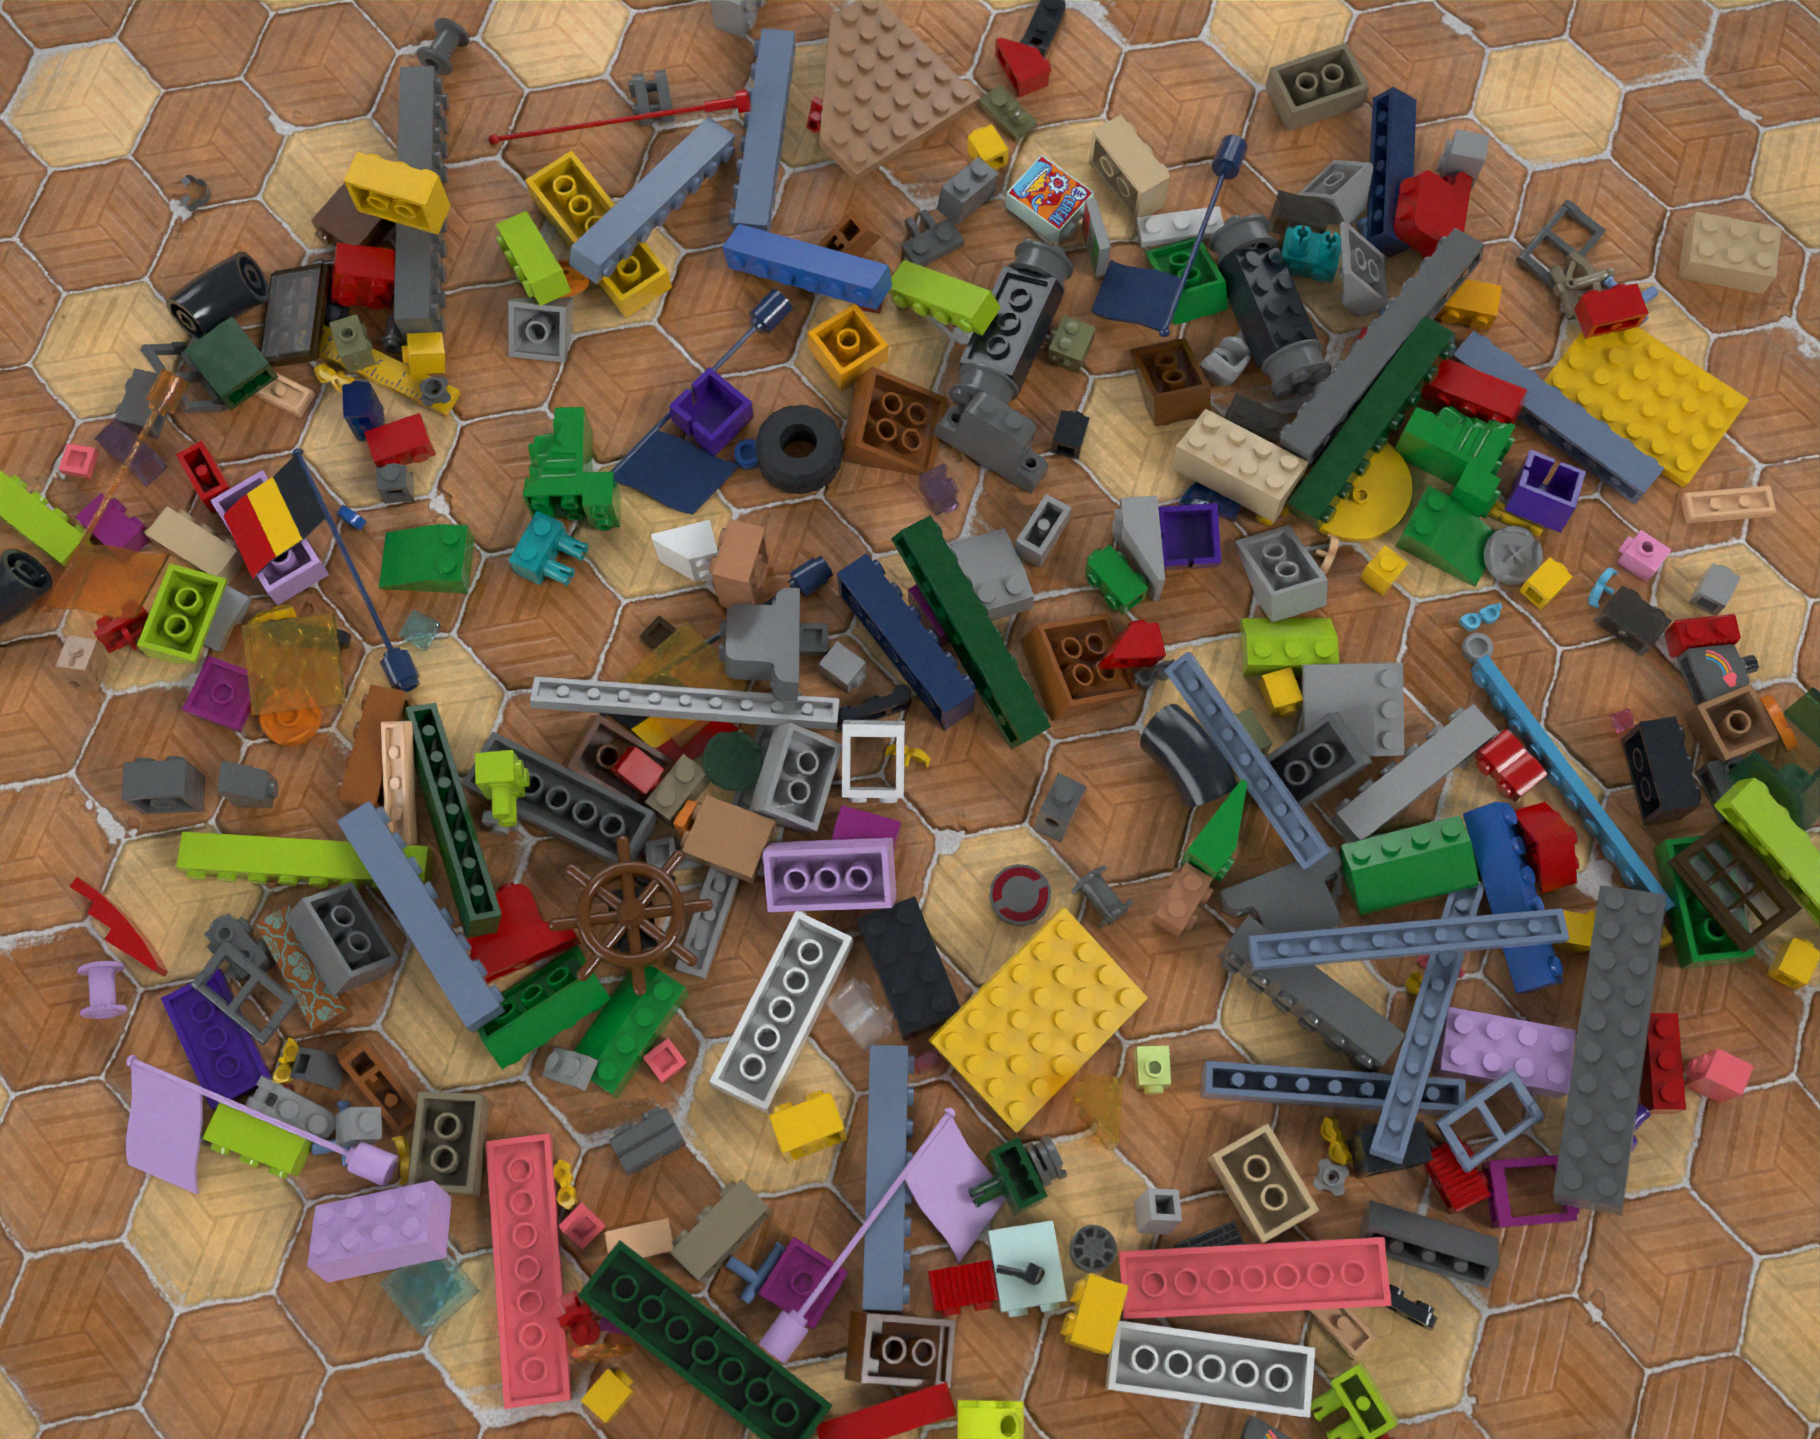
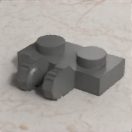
M924 209L919 213L922 223L927 228V231L920 233L917 224L911 217L904 221L908 232L912 236V239L901 244L902 251L909 262L925 267L964 246L963 237L950 219L936 225L932 216Z

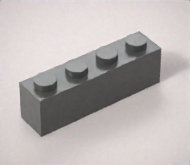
M1371 1200L1360 1224V1238L1384 1237L1386 1258L1485 1288H1489L1499 1266L1498 1238Z

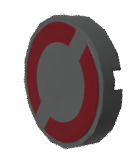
M1015 864L1005 867L995 876L990 886L989 901L992 910L1001 921L1020 927L1034 924L1045 915L1050 905L1051 889L1048 880L1039 870L1029 865Z

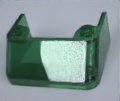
M1812 687L1783 713L1820 747V692ZM1754 750L1724 775L1733 785L1738 780L1756 778L1768 787L1769 794L1773 799L1788 810L1793 822L1804 831H1807L1820 817V766L1812 775L1796 764H1786L1778 771Z

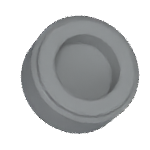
M1472 633L1463 641L1461 653L1468 662L1475 664L1483 656L1488 655L1490 657L1492 655L1493 643L1483 633Z

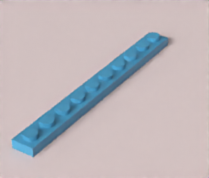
M1485 655L1477 660L1470 669L1473 680L1480 688L1485 689L1490 696L1492 706L1498 712H1502L1509 721L1508 725L1512 733L1523 740L1527 746V752L1545 769L1548 774L1546 776L1548 781L1553 786L1558 787L1564 795V801L1568 808L1576 811L1582 819L1585 831L1590 836L1596 838L1602 846L1603 855L1610 862H1614L1620 870L1623 882L1634 890L1666 894L1665 912L1675 906L1490 657Z

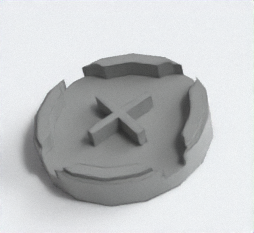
M1506 526L1493 533L1486 541L1483 551L1484 562L1489 573L1499 582L1507 585H1521L1542 565V547L1539 541H1536L1531 536L1533 534L1528 529L1519 526Z

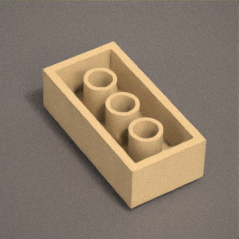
M1205 409L1176 446L1172 469L1274 522L1303 482L1308 461Z

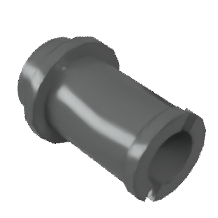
M390 314L387 317L385 336L381 339L384 350L398 353L405 342L394 321V314Z

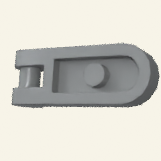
M261 1075L257 1082L259 1087L253 1096L250 1095L245 1103L249 1108L322 1139L329 1137L336 1128L335 1116L329 1109ZM270 1092L279 1096L274 1106L265 1102Z

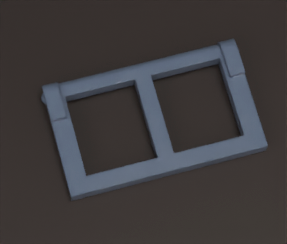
M1510 1069L1436 1121L1435 1125L1462 1169L1468 1173L1531 1126L1539 1123L1545 1116L1516 1071ZM1507 1084H1510L1529 1116L1506 1133H1503L1484 1101ZM1476 1107L1496 1140L1472 1157H1469L1449 1125Z

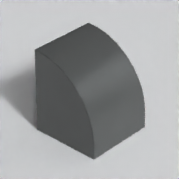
M299 1047L290 1078L338 1090L345 1069L339 1063L338 1056L317 1049Z

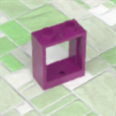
M1559 1155L1492 1160L1482 1163L1483 1173L1490 1183V1188L1487 1189L1490 1192L1487 1202L1492 1229L1578 1221L1577 1215L1580 1213V1208L1561 1204L1562 1214L1511 1217L1504 1169L1554 1165L1556 1174Z

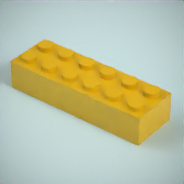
M572 150L525 180L530 198L570 249L579 238L615 205ZM646 242L639 243L627 260L622 259L609 277L605 276L598 282L625 318L672 288L669 271Z

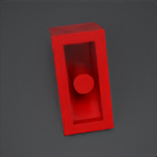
M1002 37L996 39L995 57L1018 98L1048 86L1049 74L1052 72L1051 65L1046 57H1042L1038 48Z
M1136 620L1129 623V627L1117 636L1099 663L1100 670L1153 667L1165 658L1166 652L1159 623H1146V620Z

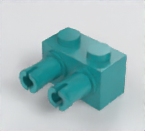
M1298 225L1295 228L1287 227L1280 253L1290 276L1299 275L1312 278L1318 282H1333L1341 253L1339 234L1334 232L1333 236H1330L1331 231H1326L1323 234L1313 233L1307 226H1305L1303 231V225Z
M536 511L508 561L515 574L541 585L547 576L568 586L571 582L568 578L573 579L575 569L555 561L561 551L582 561L585 558L582 553L587 554L589 544L568 536L563 522Z

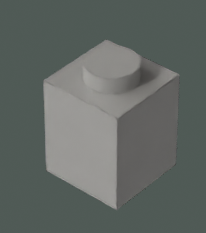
M1713 563L1703 573L1689 603L1716 616L1727 606L1741 577L1734 574L1728 567Z
M838 641L819 663L820 674L848 694L854 687L858 689L867 677L866 662Z
M349 1107L335 1115L336 1145L352 1147L353 1145L358 1146L361 1141L373 1144L382 1139L381 1107Z
M1147 1188L1134 1201L1137 1233L1168 1235L1182 1222L1179 1190Z

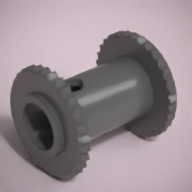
M438 18L434 22L437 36L430 47L421 46L418 48L417 57L423 66H434L437 75L447 76L453 70L449 59L457 46H467L470 39L465 29L455 21L447 18Z
M1101 866L1086 874L1071 890L1073 895L1082 890L1104 920L1097 925L1099 929L1114 923L1133 905L1132 900L1122 904L1102 878L1101 874L1107 870L1106 866Z

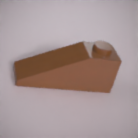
M850 210L817 246L862 257L881 238V235L866 217Z
M364 1033L337 1052L339 1063L375 1107H381V1115L396 1134H399L415 1121L416 1102Z

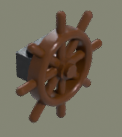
M621 835L616 839L618 863L605 867L593 877L575 864L570 863L565 867L566 874L582 885L584 889L578 900L576 916L551 919L548 927L552 931L578 928L583 943L592 953L578 970V980L586 981L600 963L603 962L614 968L631 970L634 993L637 996H643L646 993L644 968L660 962L670 953L690 967L697 964V956L678 943L684 930L685 914L710 911L713 908V902L710 899L684 902L678 886L670 877L684 860L685 855L681 850H675L663 866L658 868L645 862L631 861L629 840L626 836ZM633 877L644 878L650 882L647 886L634 887ZM621 879L622 889L612 890V893L605 888L609 883ZM661 888L667 895L670 903L652 906V898ZM596 897L608 905V912L590 914ZM672 916L667 934L655 925L654 918ZM616 923L602 942L597 939L591 927ZM612 948L619 949L620 953L613 951Z

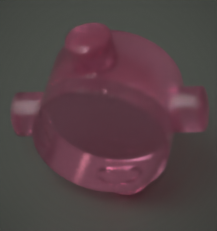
M1628 708L1619 711L1617 714L1612 712L1610 715L1615 731L1618 733L1627 730L1629 727L1633 729L1636 726L1631 710Z

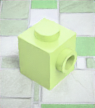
M1137 1046L1134 1050L1136 1089H1144V1094H1162L1163 1089L1171 1085L1169 1046Z

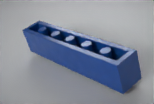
M738 224L722 247L728 268L781 282L784 285L802 288L809 292L830 296L834 299L851 302L862 307L865 306L877 310L892 287L889 266L886 264Z
M1493 802L1463 813L1492 914L1545 910L1541 898L1537 896L1535 890V875L1531 867L1528 866L1525 857L1526 845L1518 834L1516 827L1517 816L1514 809L1510 807V804ZM1552 944L1503 948L1516 993H1531L1564 983L1562 978L1563 966L1559 958L1556 957Z

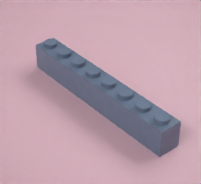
M762 28L760 39L755 40L754 54L758 58L757 63H752L751 80H754V85L748 88L751 112L744 114V128H747L746 135L741 136L740 151L744 153L743 159H738L737 176H740L739 184H734L733 200L736 201V207L731 208L729 224L734 226V230L738 224L770 232L796 51L795 31Z
M707 117L571 246L569 265L596 284L605 276L609 277L622 259L627 260L634 248L639 243H644L656 226L661 227L667 220L668 215L673 210L677 211L690 193L695 194L702 182L707 177L711 178L716 173L718 166L723 161L726 163L731 159L735 151L733 148L735 135L710 117Z
M1474 330L1452 355L1450 360L1527 389L1525 403L1517 419L1633 504L1638 502L1665 469L1659 465L1655 458L1645 455L1630 440L1620 437L1605 422L1591 416L1583 406L1573 403L1558 388L1548 385L1533 370L1523 367L1515 361L1511 354L1501 351L1487 337L1479 335Z
M368 801L337 821L466 1028L473 1033L504 1013L505 1010L501 1005V1002L505 1000L495 984L491 987L488 985L484 976L488 975L486 968L479 958L473 961L469 955L468 950L472 948L462 932L458 935L455 933L451 926L455 923L454 918L446 907L440 909L435 899L439 897L437 891L430 881L425 884L419 876L423 872L421 866L414 856L408 858L403 851L407 844L398 831L391 832L387 825L391 822V819L382 806L376 808Z
M870 1045L865 1221L912 1159V1151H906V1138H913V1119H907V1106H913L914 1087L908 1086V1074H914L915 1055L908 1054V1046ZM905 1180L865 1232L863 1311L903 1312V1304H909L910 1284H903V1270L910 1271V1250H904V1237H911V1217H905V1204H911L912 1193L907 1184H905Z
M1206 1061L1202 1066L1201 1098L1382 1111L1393 1074ZM1428 1077L1417 1114L1445 1116L1465 1102V1079Z

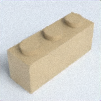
M167 506L145 535L154 545L192 569L226 578L228 585L245 563L242 555L239 553L237 544L228 538L222 541L216 537L218 535L217 532L203 523L201 526L193 523L195 519L182 509L176 512Z

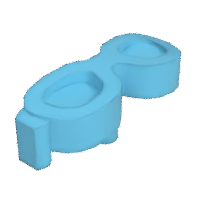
M1611 567L1607 568L1598 578L1588 598L1589 605L1598 609L1600 604L1597 602L1602 591L1610 595L1613 594L1615 590L1605 584L1612 575H1617L1618 571Z
M1501 603L1491 604L1482 608L1478 614L1470 613L1462 616L1458 622L1466 630L1475 631L1478 629L1481 621L1485 624L1496 622L1500 616L1502 605Z

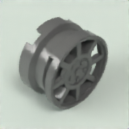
M1049 1135L1040 1138V1142L1035 1145L1030 1143L1024 1146L1044 1188L1051 1185V1181L1056 1178L1061 1180L1067 1177L1066 1170H1062V1159Z
M1088 1225L1078 1230L1072 1237L1069 1247V1254L1074 1265L1087 1273H1098L1109 1267L1114 1261L1117 1252L1113 1235L1106 1228L1099 1225Z

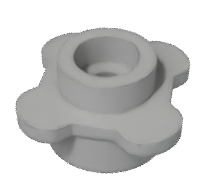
M1322 1159L1317 1165L1319 1171L1313 1180L1314 1187L1319 1191L1332 1192L1334 1196L1342 1195L1345 1192L1343 1186L1345 1177L1349 1175L1348 1167L1346 1165L1337 1166L1331 1164L1328 1159ZM1330 1174L1334 1176L1333 1181L1328 1178Z

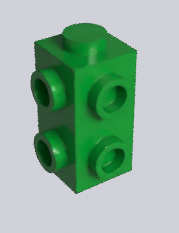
M1109 544L1103 550L1100 548L1094 550L1087 557L1085 578L1093 588L1096 589L1098 587L1105 595L1104 600L1112 610L1115 611L1117 609L1123 616L1146 598L1148 584L1145 578L1128 566V560L1121 551H1115Z

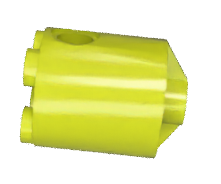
M958 1400L957 1439H1024V1401Z

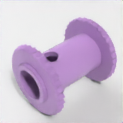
M97 961L78 968V974L88 976L90 1007L80 1011L82 1017L107 1019L122 1015L127 1011L125 1005L117 1004L115 973L123 971L124 964L116 961Z

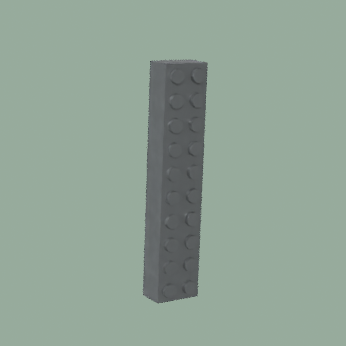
M434 66L400 67L398 161H402L410 167L419 170L429 169L439 175L444 187V183H448L447 166H444V159L449 158L448 143L445 141V134H449L448 118L445 117V110L450 109L448 93H444L443 79L437 76ZM445 218L438 235L396 223L394 321L406 345L407 334L442 332V334H446L445 318L442 317V308H446L447 303L445 291H442V283L447 282L446 267L443 266V258H447V244L443 240V233L448 231L447 218Z
M1600 885L1553 1191L1554 1203L1619 1216L1623 1215L1666 908V894Z

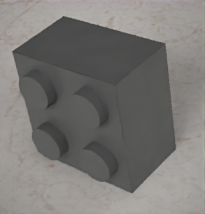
M169 756L166 757V761L136 758L135 762L123 763L121 799L141 814L204 812L206 776L185 760L184 757Z

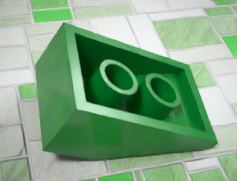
M1197 236L1145 251L1150 269L1182 278ZM1202 241L1171 322L1173 325L1187 323L1190 320L1228 310L1226 281Z
M1428 485L1395 547L1476 587L1486 568L1483 555L1486 541L1495 531L1458 500Z
M435 524L386 532L379 589L468 594L475 540L468 525Z
M1243 778L1188 847L1180 862L1182 867L1187 862L1211 876L1213 880L1210 885L1215 879L1221 882L1235 862L1231 856L1237 846L1247 788V781Z

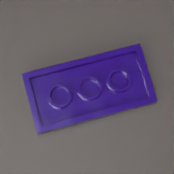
M218 968L206 985L231 1004L235 996L223 971ZM192 982L162 997V1003L202 1088L235 1101L259 1087L257 1082L261 1075L272 1079L254 1037L203 994L196 991L191 986ZM205 1096L210 1108L216 1111L219 1102Z

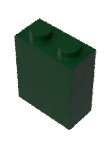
M233 317L219 323L209 333L196 339L190 346L184 349L230 410H233L278 378L273 368Z

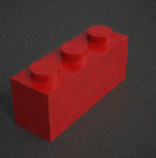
M1651 1013L1640 1087L1641 1104L1649 1110L1650 1114L1674 1115L1686 1110L1678 1013Z

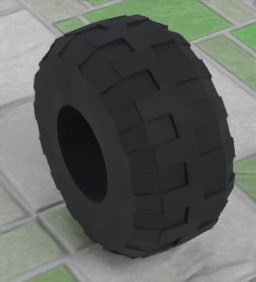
M800 404L786 406L769 415L760 426L755 443L756 459L761 473L775 488L790 494H808L822 489L835 478L838 470H840L843 457L842 437L835 421L822 410ZM796 441H806L815 447V450L804 458H792L783 452L790 443Z

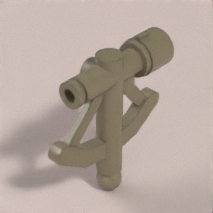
M1575 251L1570 252L1567 256L1570 264L1565 276L1560 265L1549 270L1555 283L1553 292L1556 296H1561L1563 300L1562 309L1568 320L1577 318L1574 308L1583 293L1576 290L1590 286L1591 290L1602 291L1600 282L1605 281L1610 276H1615V271L1612 268L1596 272L1589 261ZM1575 266H1578L1585 274L1582 277L1571 278Z

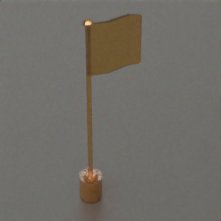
M166 369L160 371L145 398L150 403L148 409L153 412L45 606L41 605V610L44 613H51L52 609L82 610L118 619L137 617L171 554H145L116 546L86 545L156 417L158 414L165 416L166 412L173 414L190 383Z

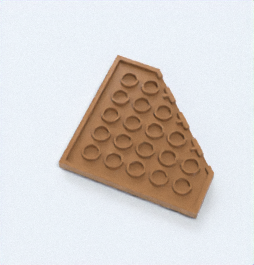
M857 0L831 15L819 146L855 182L978 106L980 97L880 0Z

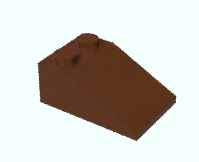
M1186 338L1130 349L1146 409L1154 426L1197 419L1205 409L1211 411L1210 385Z
M597 714L589 717L561 766L648 808L645 801L653 792L650 793L648 791L646 794H638L610 770L628 747H637L664 769L660 775L662 780L672 769L676 761Z
M851 1311L844 1379L860 1383L931 1387L947 1382L949 1389H951L956 1320Z

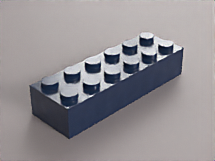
M866 553L837 573L839 595L945 731L974 711V690L976 687L968 675L962 676L957 670L956 666L958 664L949 651L944 653L939 647V639L931 628L925 629L921 624V616L913 605L907 606L903 601V593L895 582L889 583L884 576L886 572L877 559L872 561Z

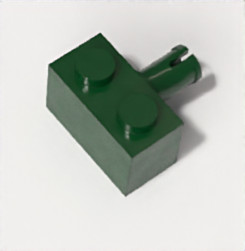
M1019 1137L990 1150L985 1159L993 1173V1178L968 1188L970 1198L983 1193L972 1201L976 1208L1002 1195L1014 1216L1042 1203L1048 1197Z

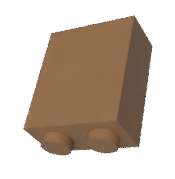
M706 795L703 803H697L692 815V819L695 822L691 831H685L680 843L685 859L754 884L763 864V850L772 842L777 830L775 820Z

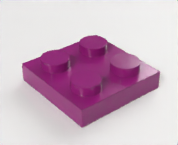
M208 656L182 710L187 714L241 733L266 678L261 674Z
M793 1237L758 1294L787 1313H790L792 1309L799 1312L834 1262ZM839 1267L803 1316L808 1320L806 1325L813 1330L849 1274L847 1270Z

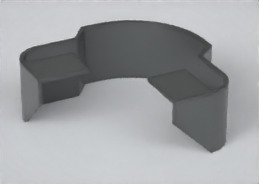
M186 175L181 180V183L186 186L194 181L200 186L205 185L207 187L203 198L196 199L190 205H186L191 200L189 196L185 195L180 200L184 207L192 212L200 205H206L209 202L211 192L204 180L196 179L192 175Z

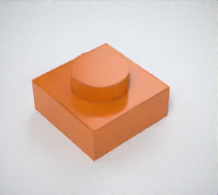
M688 799L676 815L673 825L681 839L686 830L691 831L695 822L692 819V815L698 803L696 801Z

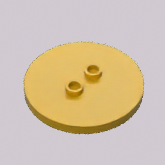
M1387 442L1381 453L1377 454L1375 452L1370 459L1371 465L1363 477L1358 476L1352 484L1354 488L1345 501L1340 500L1335 507L1337 509L1335 516L1328 524L1324 523L1318 530L1326 536L1327 534L1336 536L1339 541L1359 543L1378 539L1389 533L1400 523L1411 502L1412 477L1405 460L1399 452L1394 450L1395 448ZM1316 462L1311 466L1310 469H1306L1303 480L1314 467Z

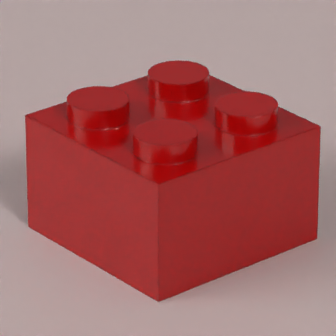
M337 243L332 270L331 302L339 303L343 306H367L375 310L389 309L395 284L396 250Z

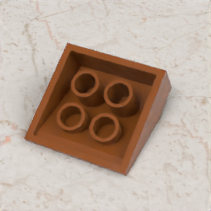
M871 367L856 379L843 439V457L865 466L931 477L939 438L933 434L935 427L944 417L948 398L885 371Z
M1108 613L1037 624L1019 640L1051 721L1077 717L1138 696L1141 693L1138 684L1133 680L1134 674L1131 668L1100 670L1099 663L1118 636Z

